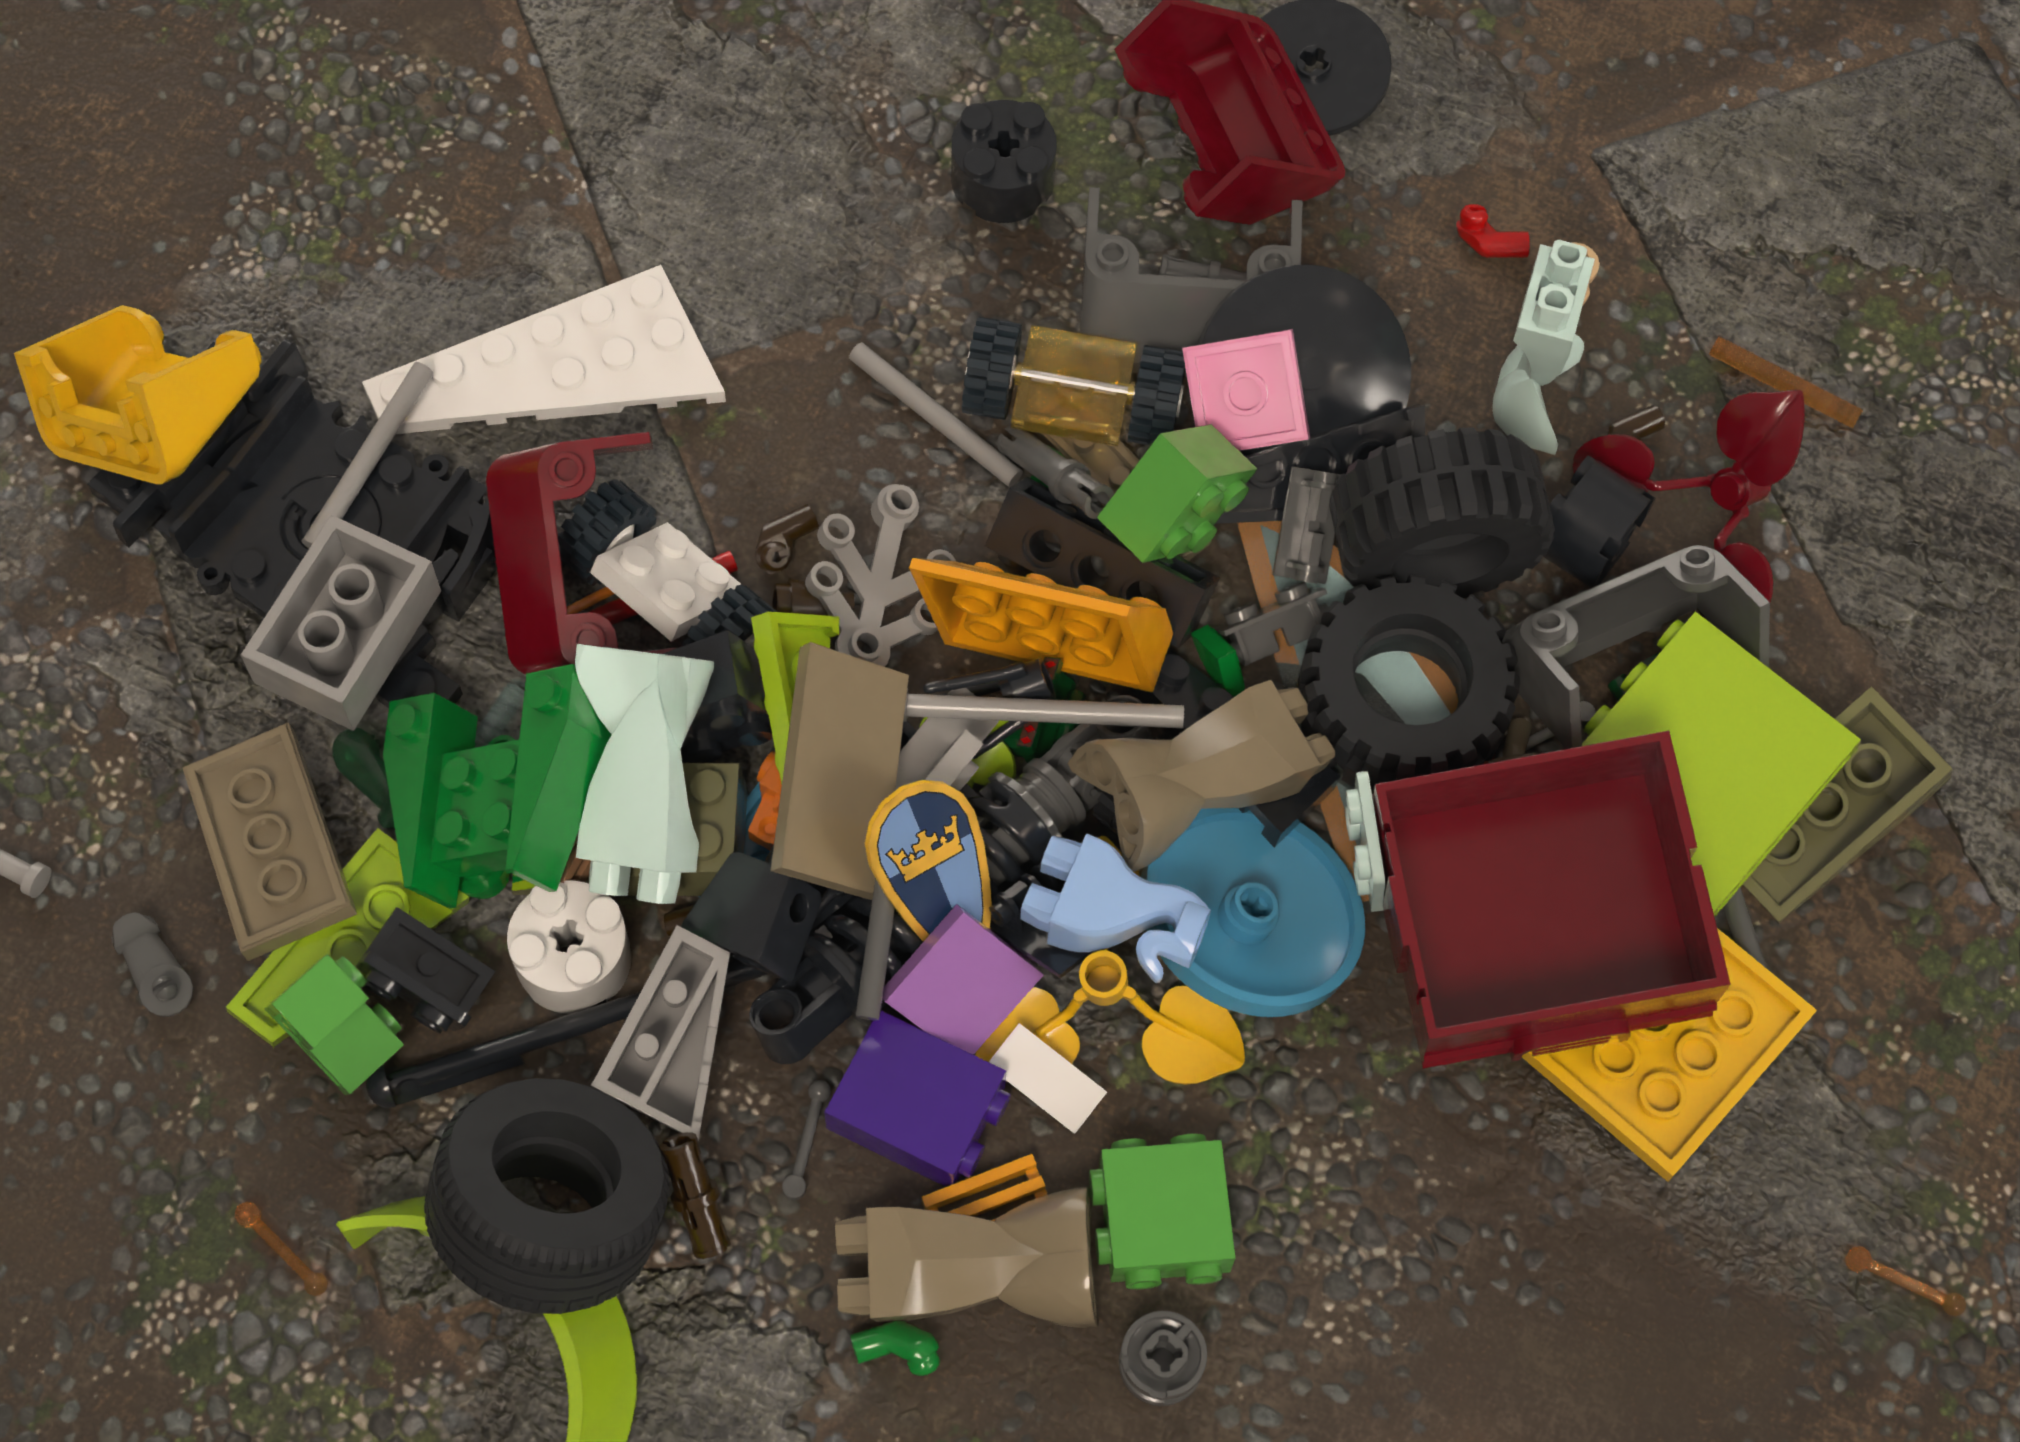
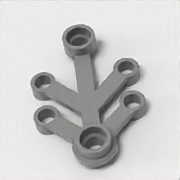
M892 484L884 487L871 505L872 518L880 529L870 570L851 541L855 534V528L848 517L837 513L831 514L818 529L817 537L819 543L825 549L831 551L862 602L858 618L839 591L843 583V575L837 565L828 561L819 562L814 565L805 580L808 592L820 600L828 615L840 616V634L835 642V650L884 667L890 659L891 648L919 634L932 635L938 630L935 623L927 622L921 616L920 610L929 611L923 598L913 607L909 616L880 627L885 608L920 592L911 571L892 579L902 533L910 526L919 512V502L915 493L905 485ZM891 498L901 502L905 510L895 507ZM828 527L838 528L843 533L844 538L837 539L833 537ZM941 549L932 551L926 557V559L956 561L951 553ZM822 574L827 576L831 580L832 587L821 585L816 575ZM857 641L867 644L872 653L862 652L857 645Z

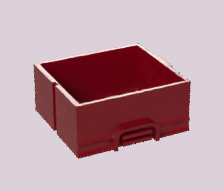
M1669 730L1375 784L1373 805L1385 875L1383 911L1396 973H1403L1423 1069L1510 1053L1511 1061L1521 1060L1523 1054L1532 1052V1056H1539L1605 1044L1609 1042L1611 1036H1618L1619 1042L1628 1041L1631 1036L1630 1031L1713 1016V1011L1717 1010V1002L1731 983L1702 865L1693 866L1691 861L1697 849V843Z

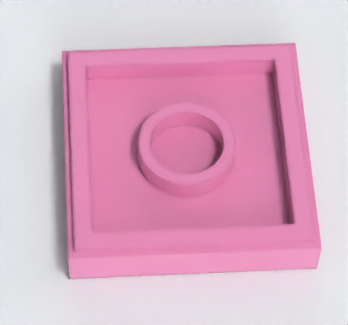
M1293 329L1182 348L1195 427L1212 424L1239 451L1310 439Z

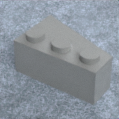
M677 925L591 1085L592 1088L615 1098L620 1103L678 1133H695L699 1142L730 952Z

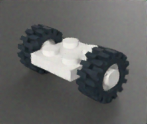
M613 479L609 484L606 482L599 485L597 493L590 491L585 496L586 502L582 506L577 504L573 508L574 516L571 519H565L561 527L565 531L557 534L561 561L590 585L595 586L596 583L599 585L604 584L671 642L688 634L690 637L682 642L681 647L726 630L754 647L755 638L751 617L768 611L777 612L746 585L743 586L732 577L723 566L717 564L695 546L684 533L675 529L668 522L651 530L650 527L656 524L657 518L654 516L656 510L621 480Z

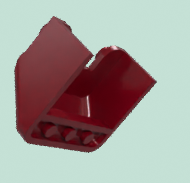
M1162 0L1114 49L1124 68V78L1132 88L1139 92L1169 97L1178 115V124L1189 137L1199 157L1198 164L1202 171H1192L1183 180L1182 184L1185 203L1195 216L1252 225L1289 209L1292 200H1302L1305 202L1328 192L1345 176L1344 164L1279 37L1262 19L1253 15L1190 0Z

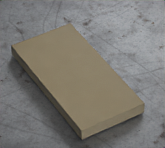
M812 642L800 647L771 864L772 872L872 900L875 876L868 865L865 839L870 819L880 803L892 794L896 788L908 674Z
M289 722L182 767L240 951L247 961L357 914L296 733Z

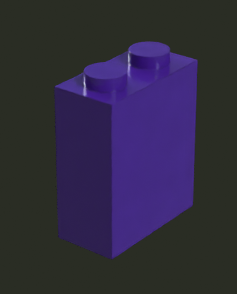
M880 1011L879 1020H873L824 1112L826 1129L947 1187L957 1183L961 1174L970 1178L974 1173L985 1149V1145L978 1143V1140L987 1123L994 1126L998 1125L1011 1098V1094L1004 1091L1007 1071Z

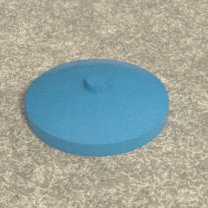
M1238 808L1201 809L1185 832L1158 859L1142 870L1141 878L1151 882L1172 884L1195 893L1211 909L1202 942L1190 968L1184 967L1163 956H1160L1175 976L1197 994L1212 1003L1241 1014L1259 1017H1284L1299 1014L1320 1005L1331 997L1350 975L1358 962L1364 945L1365 914L1361 896L1357 894L1355 881L1348 868L1328 843L1302 823H1299L1274 848L1261 834L1265 826L1250 810L1242 813ZM1168 923L1159 924L1146 930L1175 931L1173 926Z

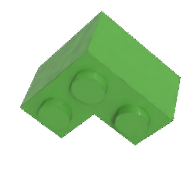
M326 954L264 1009L344 1095H350L404 1045L396 1036L402 1027L379 1003L371 1009L365 1003L369 998L361 988L367 981L344 956L334 961Z

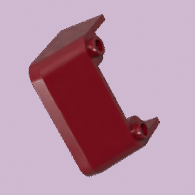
M649 432L549 444L502 455L491 464L486 476V486L507 651L511 663L521 673L526 675V673L575 664L577 644L619 649L616 630L608 619L591 612L567 614L553 501L575 499L588 492L596 477L595 456L652 450L653 442ZM677 648L660 649L644 652L663 654Z

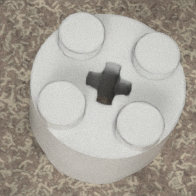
M565 880L564 883L560 882L555 892H548L535 886L531 893L518 905L512 915L507 932L509 955L522 986L540 1006L554 1012L572 1014L594 1006L605 999L607 1002L624 985L631 968L632 953L620 908L609 895L589 892L588 883ZM578 942L580 943V946L576 944L570 945V943ZM569 946L567 952H561L560 948Z

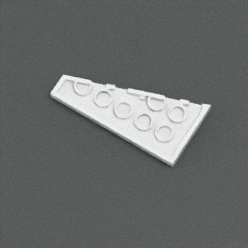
M659 265L414 361L429 367L433 371V375L396 434L451 429L454 423L486 420L487 425L506 424L507 418L536 415L537 420L619 413L626 406L657 404V409L677 407V401L706 399L707 404L726 402L725 391L662 266ZM414 362L362 381L377 419L380 418Z

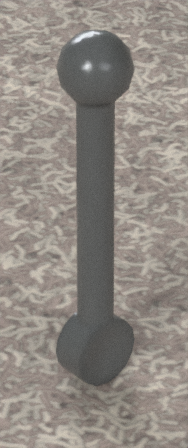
M815 1080L808 1088L811 1103L792 1175L784 1179L782 1184L783 1193L790 1200H799L806 1193V1184L803 1179L822 1103L831 1095V1087L824 1080Z

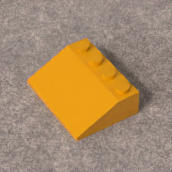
M912 558L909 569L945 645L1014 661H1023V663L1041 657L1043 661L1045 657L1060 658L1063 662L1062 672L1148 692L1154 691L1174 634L1166 608H1162L1158 603L1143 597H1133L1131 600L1109 596L1103 590L1089 585H1081L1078 589L1063 586L1040 574L1031 573L1023 577L1005 573L999 567L986 562H977L974 565H969L956 561Z

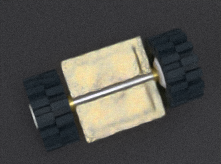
M980 316L977 318L966 366L965 387L962 395V413L1006 420L1009 404L1012 399V390L1014 385H1017L1018 390L1011 420V428L1118 447L1126 405L1132 404L1133 398L1128 442L1151 446L1160 433L1174 431L1184 391L1182 383L1185 362L1182 351L1144 345L1135 388V382H1131L1137 343L1031 325L1022 363L1018 362L1022 324Z

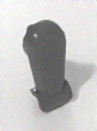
M136 912L126 914L114 923L111 939L118 955L123 954L142 1004L150 1013L159 1017H171L180 1014L188 1007L193 998L194 986L190 976L158 935L161 930L151 916Z

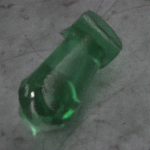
M356 727L354 731L347 728L341 731L334 739L332 757L335 766L344 777L380 809L377 819L381 826L387 829L394 827L385 765L379 752L381 741L380 739H375V735L369 734L361 728Z

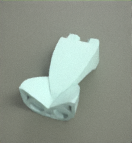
M1563 240L1554 241L1553 247L1540 244L1513 339L1517 346L1508 355L1501 368L1493 397L1492 409L1494 421L1507 436L1512 434L1521 439L1530 448L1553 455L1556 454L1559 444L1546 411L1540 386L1549 384L1557 376L1580 362L1584 350V342L1575 332L1595 260L1586 256L1587 249L1584 246Z
M577 644L575 667L579 683L598 718L612 736L606 744L589 785L579 826L576 858L591 860L589 892L628 896L631 867L640 869L637 900L658 904L675 903L681 873H696L699 841L692 824L687 799L681 747L705 696L714 670V661Z

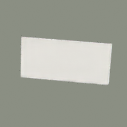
M1020 1023L989 1061V1063L1006 1070V1081L1074 1134L1107 1093V1091Z

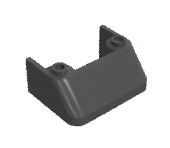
M1089 187L1079 336L1080 356L1088 366L1099 371L1138 373L1144 345L1182 352L1184 347L1198 345L1210 316L1227 295L1238 286L1264 272L1280 267L1301 265L1303 201L1292 200L1283 245H1266L1258 248L1251 254L1247 262L1246 280L1139 274V253L1130 240L1119 235L1097 234L1100 188Z
M1694 545L1530 615L1507 630L1501 644L1510 643L1514 645L1518 662L1513 672L1520 676L1519 695L1566 749L1582 746L1579 685L1563 667L1698 609L1711 624L1769 668L1770 602L1720 552L1706 546Z

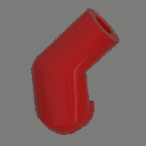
M1469 204L1461 209L1460 220L1456 222L1458 235L1480 256L1485 258L1528 257L1530 249L1528 231H1496L1487 222L1488 214L1486 209L1478 204Z

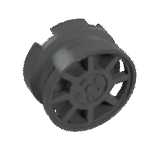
M1171 1311L1152 1312L1136 1320L1128 1329L1119 1354V1371L1127 1389L1137 1399L1154 1406L1174 1405L1189 1397L1197 1388L1207 1363V1346L1201 1331L1191 1320Z

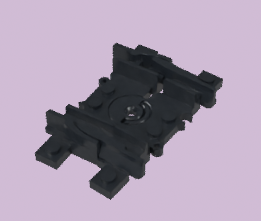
M284 339L262 368H260L257 380L180 476L164 484H153L101 469L87 485L94 496L119 513L113 522V527L119 540L128 548L167 510L168 512L154 527L166 539L174 554L192 567L199 568L197 570V578L202 589L209 595H219L226 591L229 582H231V589L235 598L265 618L309 550L302 543V539L371 432L364 415H361L358 421L350 427L342 428L337 426V421L344 415L340 402L322 403L314 398L307 379L308 370L296 344L288 339ZM212 342L207 349L214 347L215 342ZM392 441L342 520L432 561L441 592L378 691L376 698L380 703L389 708L390 701L436 693L455 704L463 695L460 685L424 660L436 647L434 637L428 632L426 627L434 622L442 613L459 622L497 571L488 499L481 505L483 503V495L487 491V486L471 478L469 469L462 465L452 475L448 460L440 454H432L425 458L421 469L417 466L413 453ZM453 544L464 549L460 558L451 548ZM561 561V567L563 569L565 563Z

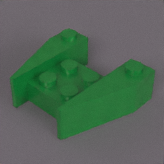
M575 664L526 673L520 737L518 740L475 748L478 716L436 693L389 702L383 759L405 888L449 909L457 907L460 877L506 870L548 892L557 891L579 831L590 782L606 744L611 737V733L598 718L579 683Z

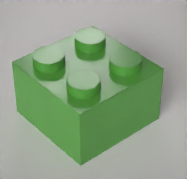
M1212 424L1160 433L1097 518L1142 563L1165 557L1172 559L1178 554L1190 551L1197 553L1215 536L1217 529L1213 525L1224 511H1231L1245 498L1249 491L1246 483L1256 472L1257 468Z

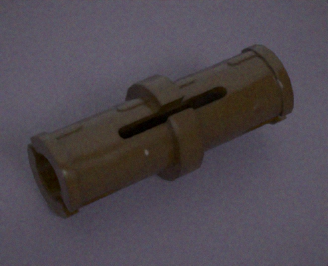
M686 1132L665 1139L663 1144L659 1145V1149L665 1158L674 1191L670 1198L674 1210L681 1212L690 1237L694 1257L706 1259L720 1255L727 1250L731 1242L718 1210L716 1200L719 1198L720 1193L716 1181L709 1179L696 1134Z

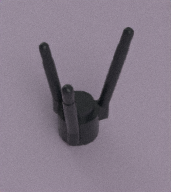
M1041 657L1025 663L1019 661L1003 668L929 682L923 686V690L927 694L967 688L975 696H982L1001 690L1003 698L1056 699L1052 678ZM1008 721L984 739L982 742L984 745L972 759H977L1029 722Z

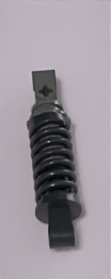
M1128 695L1114 696L1104 701L1142 703L1137 698ZM1080 724L1073 731L1058 739L1052 748L1040 759L1033 758L1023 767V773L1016 780L1001 772H995L988 778L989 781L978 791L981 796L967 799L975 810L984 840L990 877L991 902L992 898L1001 892L998 888L1001 884L1009 889L1018 882V878L1024 874V871L1030 874L1032 867L1036 864H1041L1051 836L1063 838L1062 832L1066 831L1069 827L1076 828L1086 819V812L1099 802L1098 798L1103 791L1077 776L1068 765L1076 750L1092 740L1116 738L1153 739L1150 727ZM854 895L846 905L847 916L842 914L829 916L824 924L810 933L802 954L803 961L799 963L792 982L788 983L784 980H779L768 991L759 995L752 1003L749 1012L750 1022L766 1055L772 1061L779 1064H793L804 1059L816 1045L850 1016L864 1025L869 1026L872 1024L873 1020L855 1017L872 900ZM896 909L885 976L888 982L904 965L900 960L904 956L909 959L923 943ZM883 998L881 1004V1011L887 1006V1003L883 1000ZM789 1023L786 1027L775 1030L780 1025Z

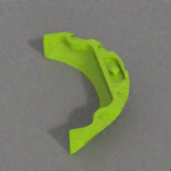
M426 1196L396 1201L338 1221L336 1226L353 1249L360 1247L387 1227L416 1229L422 1235L429 1237L428 1227L425 1225L426 1214L424 1212ZM617 1296L587 1309L562 1314H543L558 1345L566 1376L568 1391L566 1442H627L637 1402V1374L630 1329Z

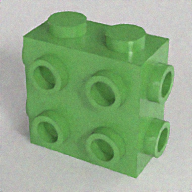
M1184 1134L1170 1139V1144L1147 1146L1146 1140L1133 1138L1113 1142L1111 1149L1101 1150L1099 1169L1089 1170V1183L1092 1206L1103 1205L1105 1228H1095L1098 1265L1109 1264L1111 1282L1125 1281V1286L1128 1289H1148L1160 1286L1162 1284L1161 1278L1185 1276L1186 1283L1208 1284L1220 1281L1222 1273L1231 1272L1236 1258L1222 1140L1206 1141V1136L1202 1134Z

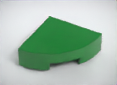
M1208 625L1192 632L1191 636L1198 655L1212 681L1234 697L1243 692L1245 684L1236 650L1215 629L1210 628Z

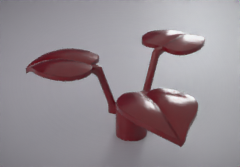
M1795 389L1778 392H1750L1730 400L1720 412L1717 420L1716 435L1721 451L1727 457L1736 461L1732 466L1723 468L1716 474L1662 481L1650 480L1649 478L1655 464L1652 451L1642 441L1625 434H1608L1584 443L1573 457V472L1575 474L1580 464L1589 455L1637 484L1646 492L1648 490L1666 491L1710 487L1713 500L1722 508L1732 510L1733 515L1714 539V549L1720 552L1771 603L1773 574L1765 555L1748 543L1735 542L1726 546V541L1740 521L1749 516L1748 506L1765 499L1771 490L1772 484L1784 479L1792 470L1799 454L1804 431L1805 407L1803 391Z

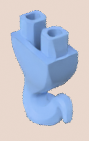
M1086 833L1083 842L1079 843L1051 836L1043 855L1040 872L1066 882L1061 893L1032 883L1022 903L1021 920L1048 932L1047 944L1074 952H1094L1120 944L1153 926L1168 923L1173 926L1174 932L1149 930L1142 934L1136 945L1138 962L1155 983H1160L1164 974L1163 967L1157 959L1158 955L1190 968L1202 942L1211 909L1207 907L1205 902L1195 893L1180 886L1151 882L1139 877L1128 867L1123 857L1113 846L1097 837Z

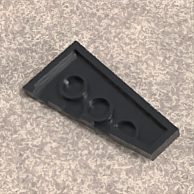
M1413 405L1313 435L1308 440L1290 442L1245 456L1257 468L1256 472L1246 483L1249 491L1234 509L1229 512L1224 511L1215 524L1282 521L1292 466L1339 475L1346 474L1351 464L1358 459H1367L1369 452L1381 446L1385 448L1395 445L1397 440L1408 436L1413 438L1425 436V405Z
M1169 648L1153 692L1128 687L1143 704L1184 705L1183 728H1165L1172 736L1179 735L1188 727L1234 698L1233 695ZM1327 766L1324 770L1312 776L1297 794L1276 801L1238 809L1242 813L1250 810L1265 826L1261 834L1275 848L1335 789L1341 775Z

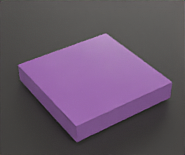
M956 904L884 986L882 998L888 1005L923 1031L974 1055L1044 974L1035 964Z

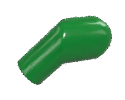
M894 1320L850 1334L858 1364L894 1354L907 1360L910 1372L916 1376L933 1373L940 1365V1357L936 1352L939 1349V1343L933 1334L903 1320Z

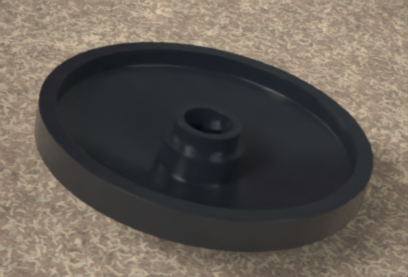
M1292 265L1267 271L1249 279L1227 295L1218 305L1203 329L1198 345L1293 329L1310 436L1397 411L1407 406L1411 386V360L1407 341L1400 323L1386 302L1373 289L1357 278L1337 269L1317 265ZM1283 444L1241 450L1240 452L1247 456Z

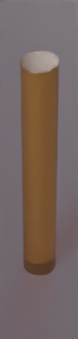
M1720 336L1709 353L1710 356L1778 391L1802 390L1805 405L1852 429L1863 409Z

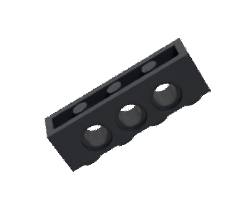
M1028 477L1009 488L985 544V547L999 554L998 558L1004 564L1018 570L1029 569L1063 586L1077 589L1081 585L1094 586L1103 590L1109 596L1131 600L1133 597H1143L1139 589L1140 581L1150 583L1157 591L1158 604L1162 608H1166L1174 633L1169 647L1173 645L1179 648L1192 637L1191 633L1196 631L1220 579L1219 576L1178 555L1172 559L1165 557L1142 563L1099 519L1088 517L1073 503H1062L1050 493L1048 487ZM1044 530H1048L1057 536L1061 546L1060 552L1052 551L1047 547L1043 538ZM1092 555L1098 556L1106 562L1109 568V578L1102 577L1094 571L1091 564Z

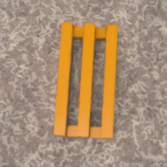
M1029 1154L921 1197V1202L925 1210L939 1211L938 1208L1022 1175H1026L1028 1181L948 1211V1213L975 1217L1031 1194L1034 1195L1035 1199L1048 1194L1043 1178L1037 1170L1034 1156Z

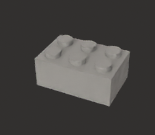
M331 515L241 653V657L254 684L354 731L441 592L432 561Z

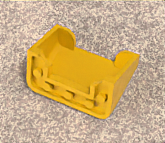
M121 305L14 353L41 438L55 455L149 483L164 484L180 476L259 377L262 359L259 348L253 341L252 334L237 330L227 331L217 337L214 347L187 358L164 351L162 344L164 341L163 330L153 316L147 315L137 308Z

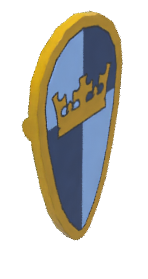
M919 780L899 787L878 806L869 821L865 839L868 865L883 893L906 924L923 942L956 904L990 929L991 912L989 907L992 905L990 877L984 840L975 810L963 793L943 781Z

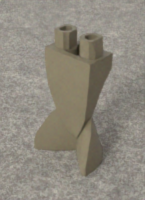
M1268 680L1248 687L1188 727L1172 740L1136 738L1092 740L1076 750L1068 765L1077 776L1102 791L1113 795L1121 855L1128 867L1135 872L1158 859L1185 832L1201 809L1242 808L1276 801L1297 794L1312 776L1328 766L1335 757V750L1326 735L1317 733L1304 737L1298 724H1301L1308 715L1307 702L1298 688L1277 690L1272 680Z
M1088 1187L1073 1188L1036 1198L1013 1208L996 1218L995 1221L941 1211L904 1207L866 1208V1216L854 1217L835 1223L837 1255L840 1257L868 1255V1277L838 1279V1310L841 1313L863 1317L870 1316V1319L877 1323H887L894 1320L911 1321L955 1313L999 1298L1022 1313L1057 1325L1077 1328L1098 1327L1090 1254L1091 1195Z

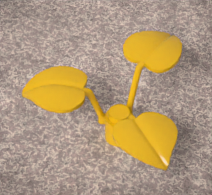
M1106 836L1098 837L1113 846L1121 855V852ZM1139 870L1135 871L1134 873L1139 876ZM1109 948L1093 952L1083 960L1079 970L1081 989L1074 993L1073 999L1063 1011L1059 1013L1058 1004L1050 993L1033 987L975 1054V1056L989 1062L1020 1023L1073 1064L1080 1051V1041L1075 1030L1066 1021L1071 1019L1087 1000L1096 1005L1109 1006L1124 998L1147 1019L1153 1021L1143 1034L1142 1050L1149 1067L1164 1080L1182 1085L1198 1084L1236 1071L1245 1062L1241 1033L1226 1008L1205 999L1188 986H1175L1165 993L1159 1012H1157L1136 993L1134 988L1128 986L1126 966L1117 954L1108 951Z

